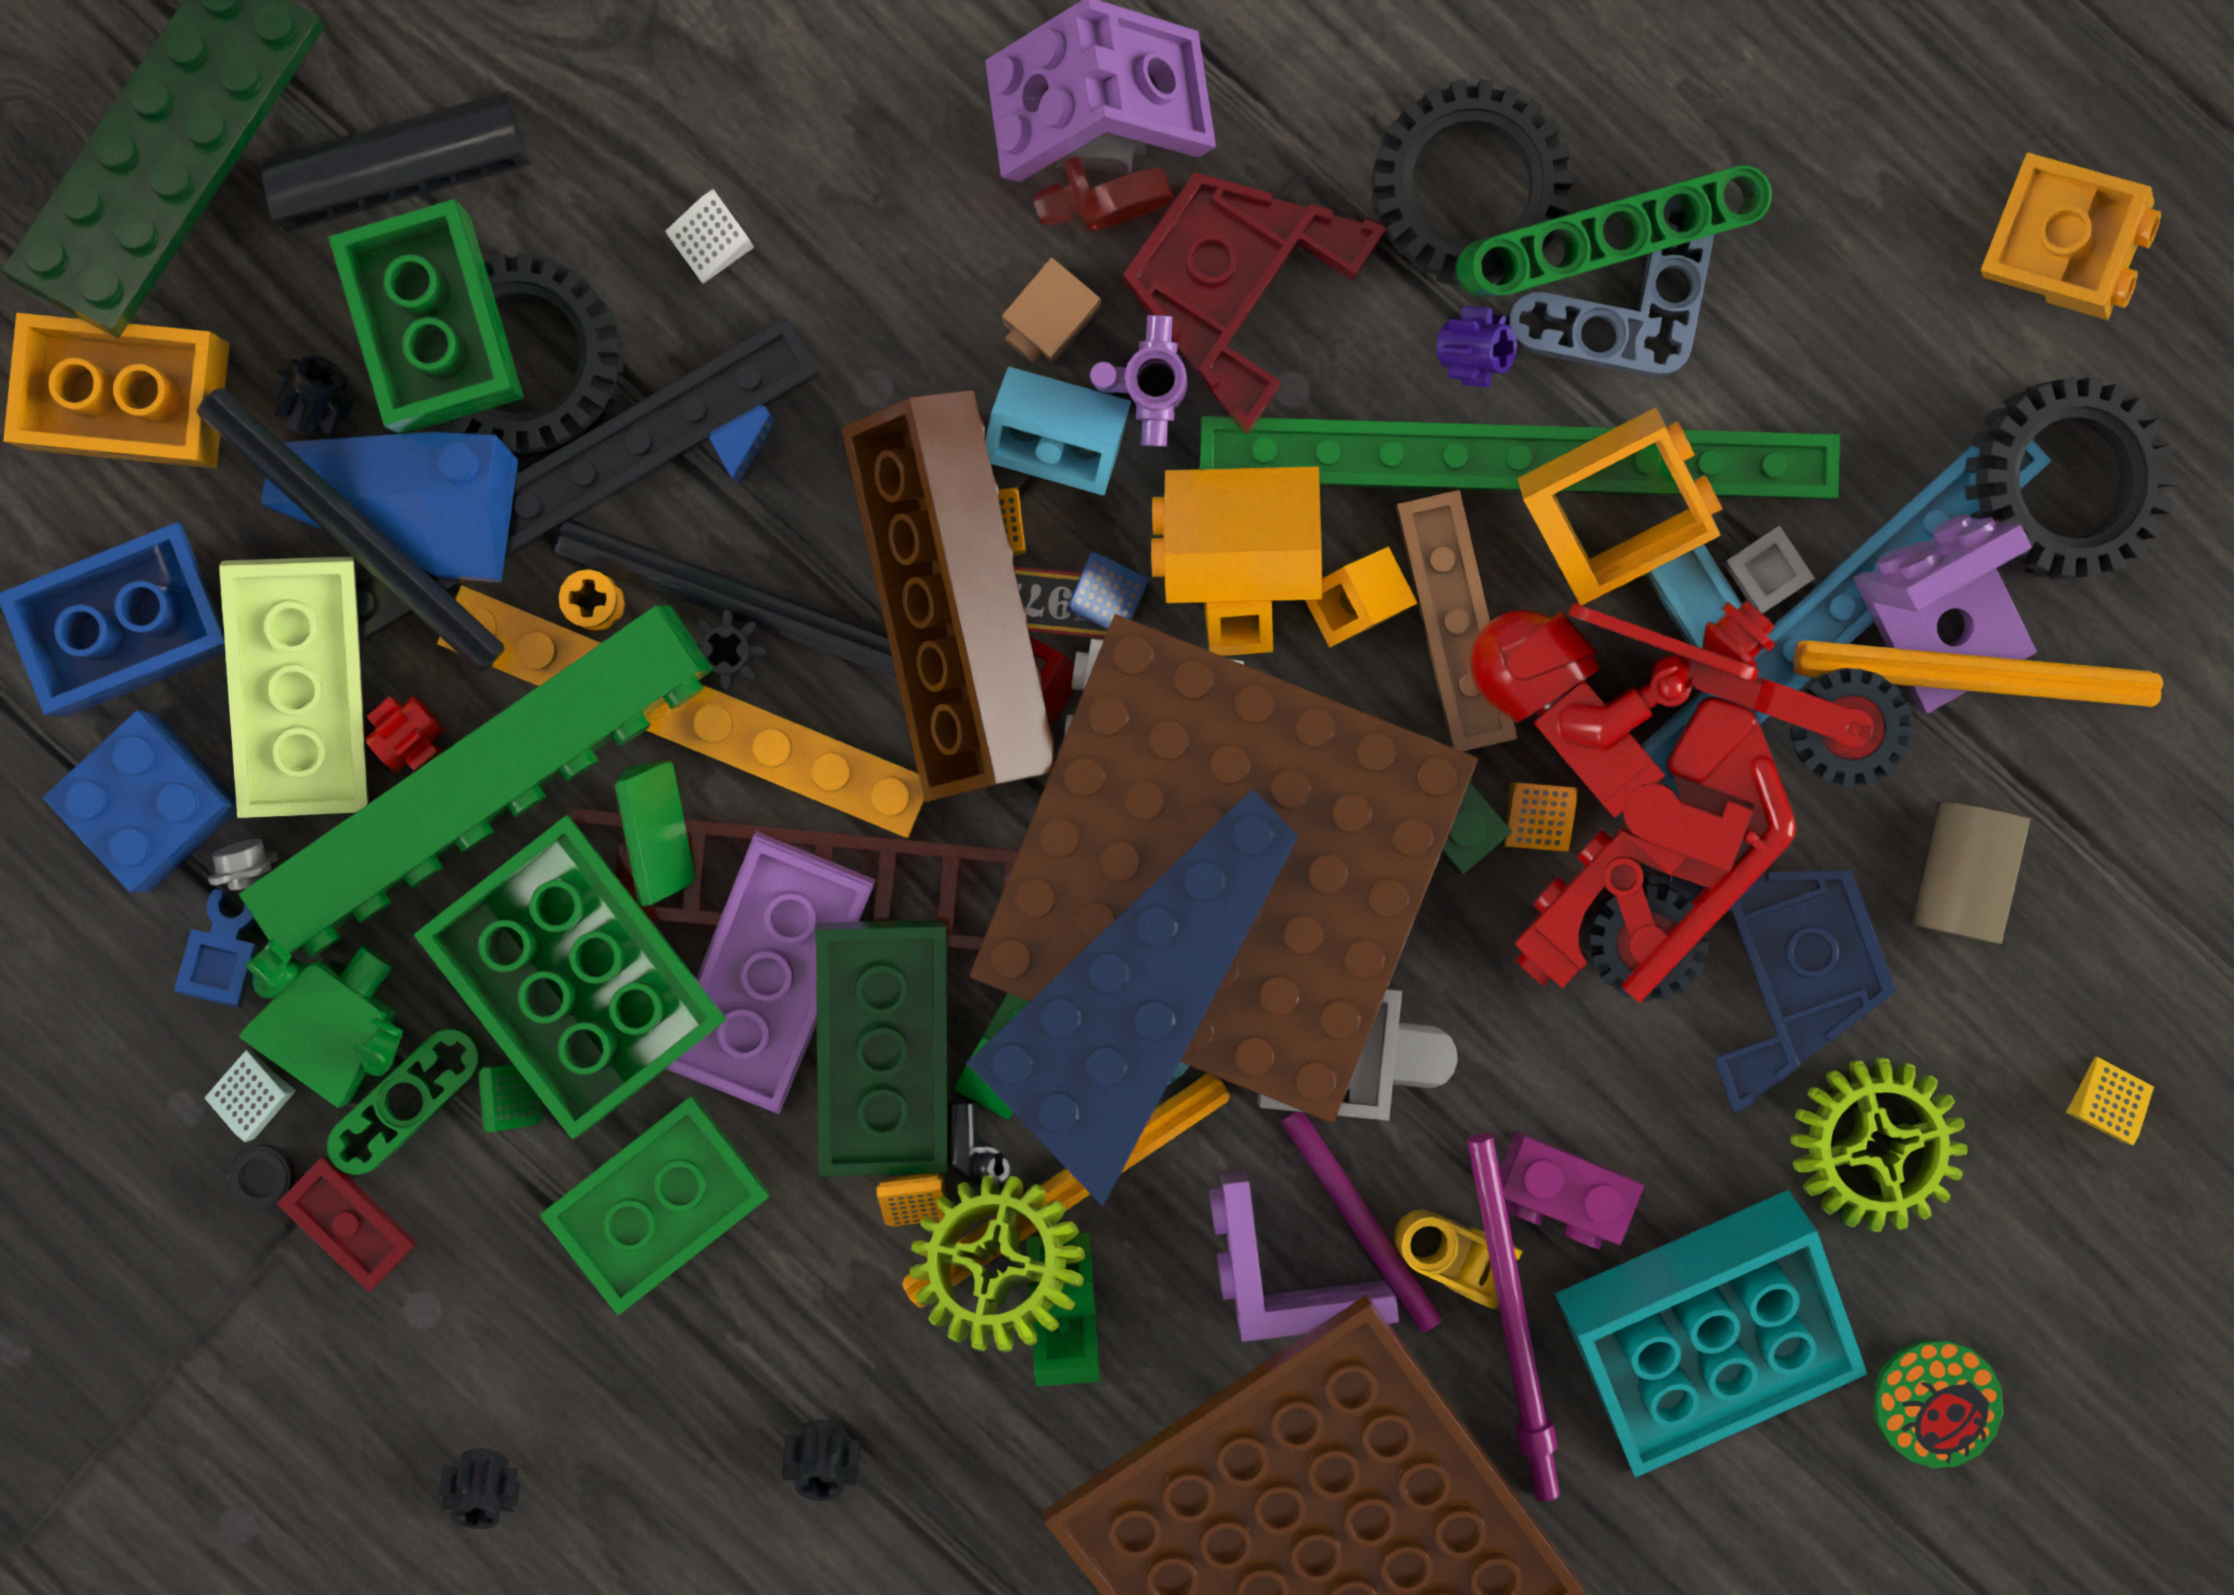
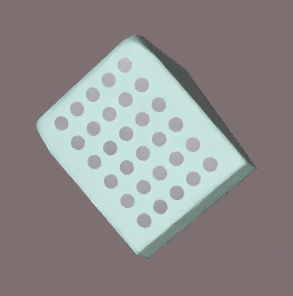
M248 1049L206 1095L205 1099L241 1140L247 1142L257 1137L296 1090Z

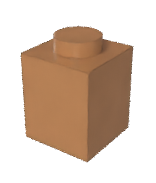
M1051 257L1002 315L1004 326L1010 330L1004 339L1029 362L1034 363L1040 356L1052 366L1101 309V298Z

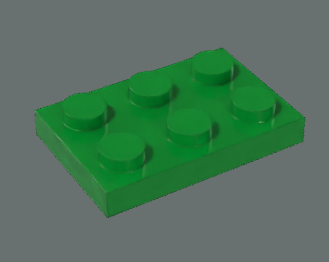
M693 1094L539 1216L617 1316H619L772 1194Z

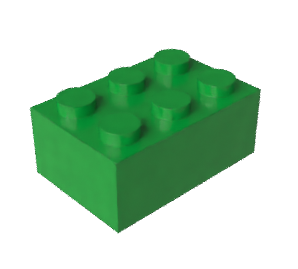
M455 199L328 237L384 426L398 434H407L524 398L470 214Z

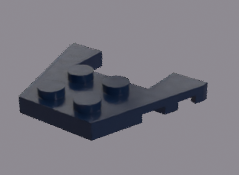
M1852 870L1764 872L1728 910L1733 917L1775 1031V1036L1713 1058L1733 1113L1747 1108L1760 1095L1787 1077L1800 1064L1827 1043L1836 1039L1897 991ZM1657 874L1647 878L1649 884H1657L1659 882L1669 885L1670 888L1676 891H1681L1690 901L1704 888V886L1673 875L1670 876L1669 874Z

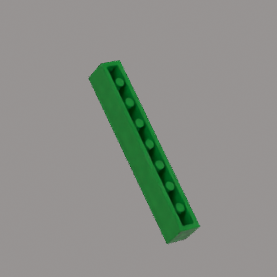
M654 606L239 893V896L269 940L274 938L290 955L304 952L307 958L310 959L338 942L341 937L336 929L353 917L361 924L389 907L392 902L387 894L405 881L412 889L440 872L444 867L438 859L458 846L461 852L465 853L491 837L495 831L490 823L504 813L510 811L515 818L538 805L547 797L542 787L562 775L565 781L568 782L589 770L599 762L594 752L612 739L616 741L618 746H621L640 735L651 726L646 717L665 703L673 710L694 698L704 689L698 680L714 669L672 606Z

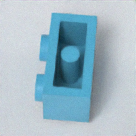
M1008 366L991 412L985 439L990 464L1104 496L1119 452L1131 401Z

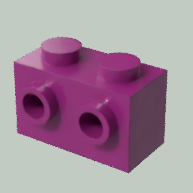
M1515 1131L1500 1168L1504 1197L1508 1200L1506 1203L1508 1213L1540 1225L1543 1216L1547 1215L1567 1224L1563 1235L1596 1249H1600L1603 1239L1621 1246L1645 1186L1632 1177L1519 1131Z

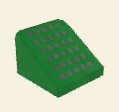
M513 1063L491 1064L478 1071L482 1125L486 1133L533 1126L542 1122V1100Z

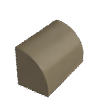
M1940 802L1912 925L1982 942L2002 944L2031 819L1970 805Z

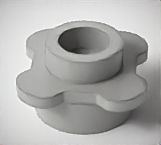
M261 839L243 840L226 845L211 854L216 873L209 876L208 880L210 885H219L227 882L229 890L248 888L272 869L271 863L278 860L275 852L266 853Z

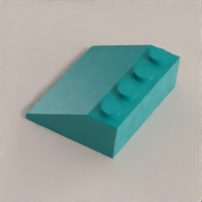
M1789 1190L1555 1293L1573 1341L1635 1478L1867 1375L1817 1230Z

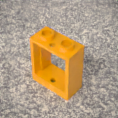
M1657 407L1517 478L1523 500L1581 606L1721 536L1712 515L1723 508L1706 475L1694 480L1684 461L1695 456L1679 422L1676 421L1666 426ZM1655 442L1689 509L1589 559L1555 493Z

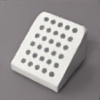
M714 189L703 195L665 231L703 284L754 248L750 239Z

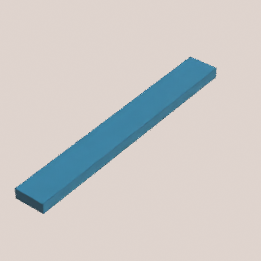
M2033 440L2027 446L2020 464V489L2051 462V459ZM1971 445L1773 624L1775 628L1767 636L1776 646L1770 652L1763 649L1754 659L1758 664L1755 668L1759 669V677L1799 690L1812 678L1804 677L1793 670L1794 649L1799 641L1809 640L1850 644L1874 622L1853 577L1862 572L1871 573L1878 569L1876 562L1881 557L1898 548L1912 545L1918 541L1926 542L1934 538L1932 531L1943 522L1963 514H1968L1971 518V513L1981 510L1978 499L1966 500L1964 487L1976 485V473H1966L1965 465L1967 458L1978 457L1979 448ZM1699 691L1640 744L1664 772L1665 776L1661 781L1669 785L1677 797H1679V791L1672 774L1667 769V757L1698 704L1707 697H1716L1722 700L1720 697L1703 691ZM1747 708L1755 713L1759 725L1770 716Z

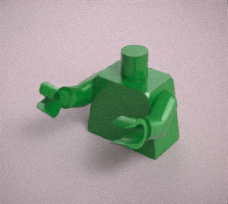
M272 938L258 955L248 960L244 965L253 974L252 984L255 992L262 998L275 999L243 1029L238 1037L337 1108L352 1104L358 1096L368 1074L382 1076L390 1069L402 1037L403 1030L393 1025L397 1011L374 995L394 966L381 954L365 945L360 947L343 972L325 960L312 962L310 965L306 962H289L291 955Z

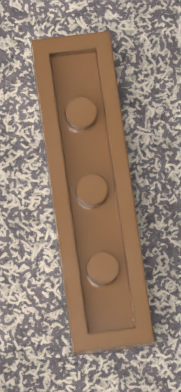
M1460 490L1397 504L1395 506L1451 747L1463 752L1517 739L1513 720L1487 703L1476 689L1471 676L1470 656L1473 643L1480 631L1490 622Z

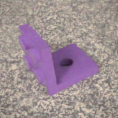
M1081 0L985 60L1002 178L1021 182L1105 132L1195 157H1200L1216 148L1199 32L1100 0ZM1149 74L1155 80L1157 88L1151 82ZM1048 85V90L1042 96L1045 87Z
M1963 514L1937 526L1932 531L1934 538L1926 542L1918 541L1912 545L1898 548L1881 557L1876 562L1878 569L1871 573L1862 572L1853 577L1887 648L2021 660L2037 653L1997 570V567L2032 548L2021 524L1994 521L1992 517L1984 519L1970 518L1968 514ZM1955 608L1963 616L1964 630L1955 642L1945 644L1937 634V622L1945 611ZM1906 685L1918 711L1927 714L1967 692L1964 690Z
M1244 1169L1219 1172L1221 1188L1210 1189L1209 1197L1215 1235L1227 1234L1229 1252L1217 1253L1220 1286L1223 1300L1235 1299L1237 1322L1242 1342L1308 1334L1366 1294L1389 1324L1399 1322L1396 1296L1386 1280L1263 1295L1249 1180Z

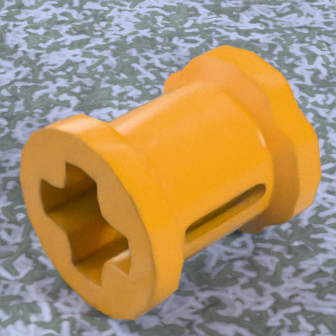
M590 569L577 571L568 576L561 585L558 596L560 609L565 617L575 625L593 631L610 628L615 621L622 617L625 608L623 591L616 586L610 577ZM595 584L596 591L606 595L607 600L605 606H596L593 610V617H590L589 610L580 607L578 600L579 596L590 595L592 585Z

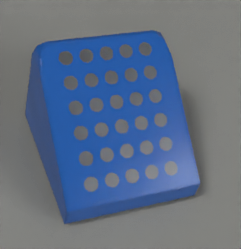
M757 406L710 432L711 435L708 436L729 475L736 483H739L746 474L776 422L766 406Z
M1092 551L1068 603L1066 612L1108 630L1114 613L1132 620L1149 582V578Z

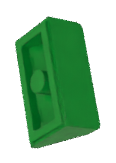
M663 760L626 766L614 786L638 903L641 902L642 906L652 905L689 886L694 882L695 871L672 762Z

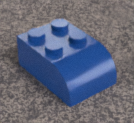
M178 522L0 592L2 611L44 715L70 717L193 668L225 651L224 628L184 527Z

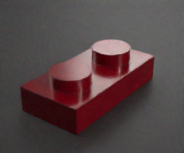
M327 1156L321 1157L277 1203L296 1224L368 1292L373 1291L418 1244L350 1177L339 1170Z

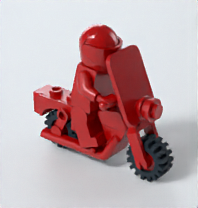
M1747 600L1738 609L1727 601L1721 608L1725 614L1716 624L1708 621L1704 629L1702 649L1572 603L1568 613L1569 616L1675 653L1660 658L1654 664L1647 684L1637 691L1631 686L1607 703H1604L1585 681L1586 678L1601 669L1594 654L1597 653V650L1562 610L1554 617L1529 609L1512 610L1488 622L1476 637L1470 656L1471 676L1478 692L1488 704L1516 723L1535 712L1538 718L1534 721V724L1614 818L1623 811L1625 822L1628 828L1620 827L1612 837L1601 829L1576 856L1584 864L1578 873L1567 884L1559 876L1556 877L1536 898L1532 905L1540 913L1516 937L1515 945L1522 951L1516 961L1541 985L1545 986L1552 978L1563 989L1580 969L1587 964V955L1579 944V928L1585 911L1598 893L1606 886L1613 896L1607 901L1605 900L1599 907L1590 930L1591 957L1595 968L1598 969L1604 982L1618 990V994L1627 998L1631 996L1638 1003L1651 1002V999L1662 998L1664 1001L1673 998V994L1682 989L1685 991L1693 984L1692 980L1697 974L1701 973L1705 965L1704 960L1706 953H1708L1709 943L1707 932L1791 844L1796 833L1795 818L1755 713L1747 708L1791 723L1790 737L1795 746V752L1799 759L1815 775L1830 783L1855 787V785H1869L1878 782L1877 779L1884 775H1890L1897 769V763L1901 758H1905L1909 750L1907 747L1909 738L1913 737V725L1910 722V714L1912 713L1909 704L1904 701L1901 695L1902 692L1895 684L1890 683L1883 676L1859 668H1842L1824 673L1815 678V681L1808 687H1805L1802 692L1759 677V669L1755 668L1758 664L1754 659L1763 649L1770 652L1776 646L1767 636L1775 626ZM1693 686L1695 689L1720 697L1722 700L1716 697H1707L1698 704L1667 757V769L1672 774L1679 791V797H1677L1671 787L1661 781L1665 776L1662 769L1629 731L1653 716L1649 708L1651 709L1659 703L1665 706L1682 704L1688 698ZM1640 863L1667 873L1670 876L1673 875L1704 886V888L1690 901L1685 894L1670 888L1669 885L1659 882L1657 884L1643 882V872Z

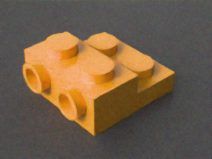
M2027 152L1980 271L1983 278L2044 295L2046 302L2108 321L2114 305L2125 308L2133 294L2138 271L2130 269L2129 266L2137 246L2148 249L2159 227L2161 211L2152 209L2155 202L2151 186Z

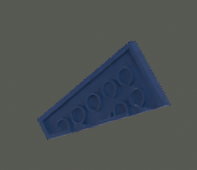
M1254 789L966 1062L1102 1206H1104L1299 837Z

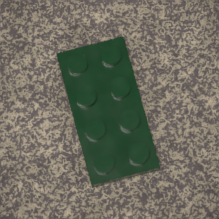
M945 920L815 923L819 1177L947 1173V963Z

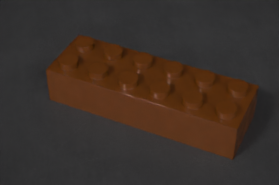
M974 390L911 397L841 427L925 802L983 791L1051 773L1056 761L1055 737L1047 719L1041 692V675L1034 661L1027 629V612L1019 594L1013 567V550L1006 536L998 500L999 488L992 473L984 438L985 425L978 411Z

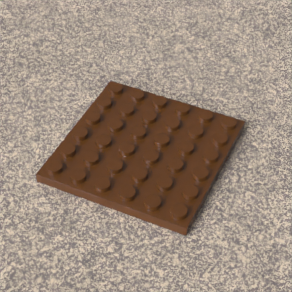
M1114 613L969 977L1031 1001L1236 804L1254 789L1299 837L1180 1062L1334 1123L1479 758Z
M1367 1294L1043 1510L1044 1524L1101 1595H1586L1580 1579Z

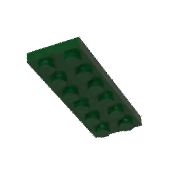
M184 0L1 269L7 279L119 339L325 29L320 16L289 0Z

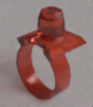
M1075 157L1063 162L1071 185L1061 188L1059 182L1040 190L1032 200L1041 225L1053 227L1072 222L1071 215L1080 212L1088 232L1095 233L1105 227L1118 225L1152 213L1170 203L1174 196L1165 170L1161 168L1144 170L1119 177L1091 190L1079 157Z

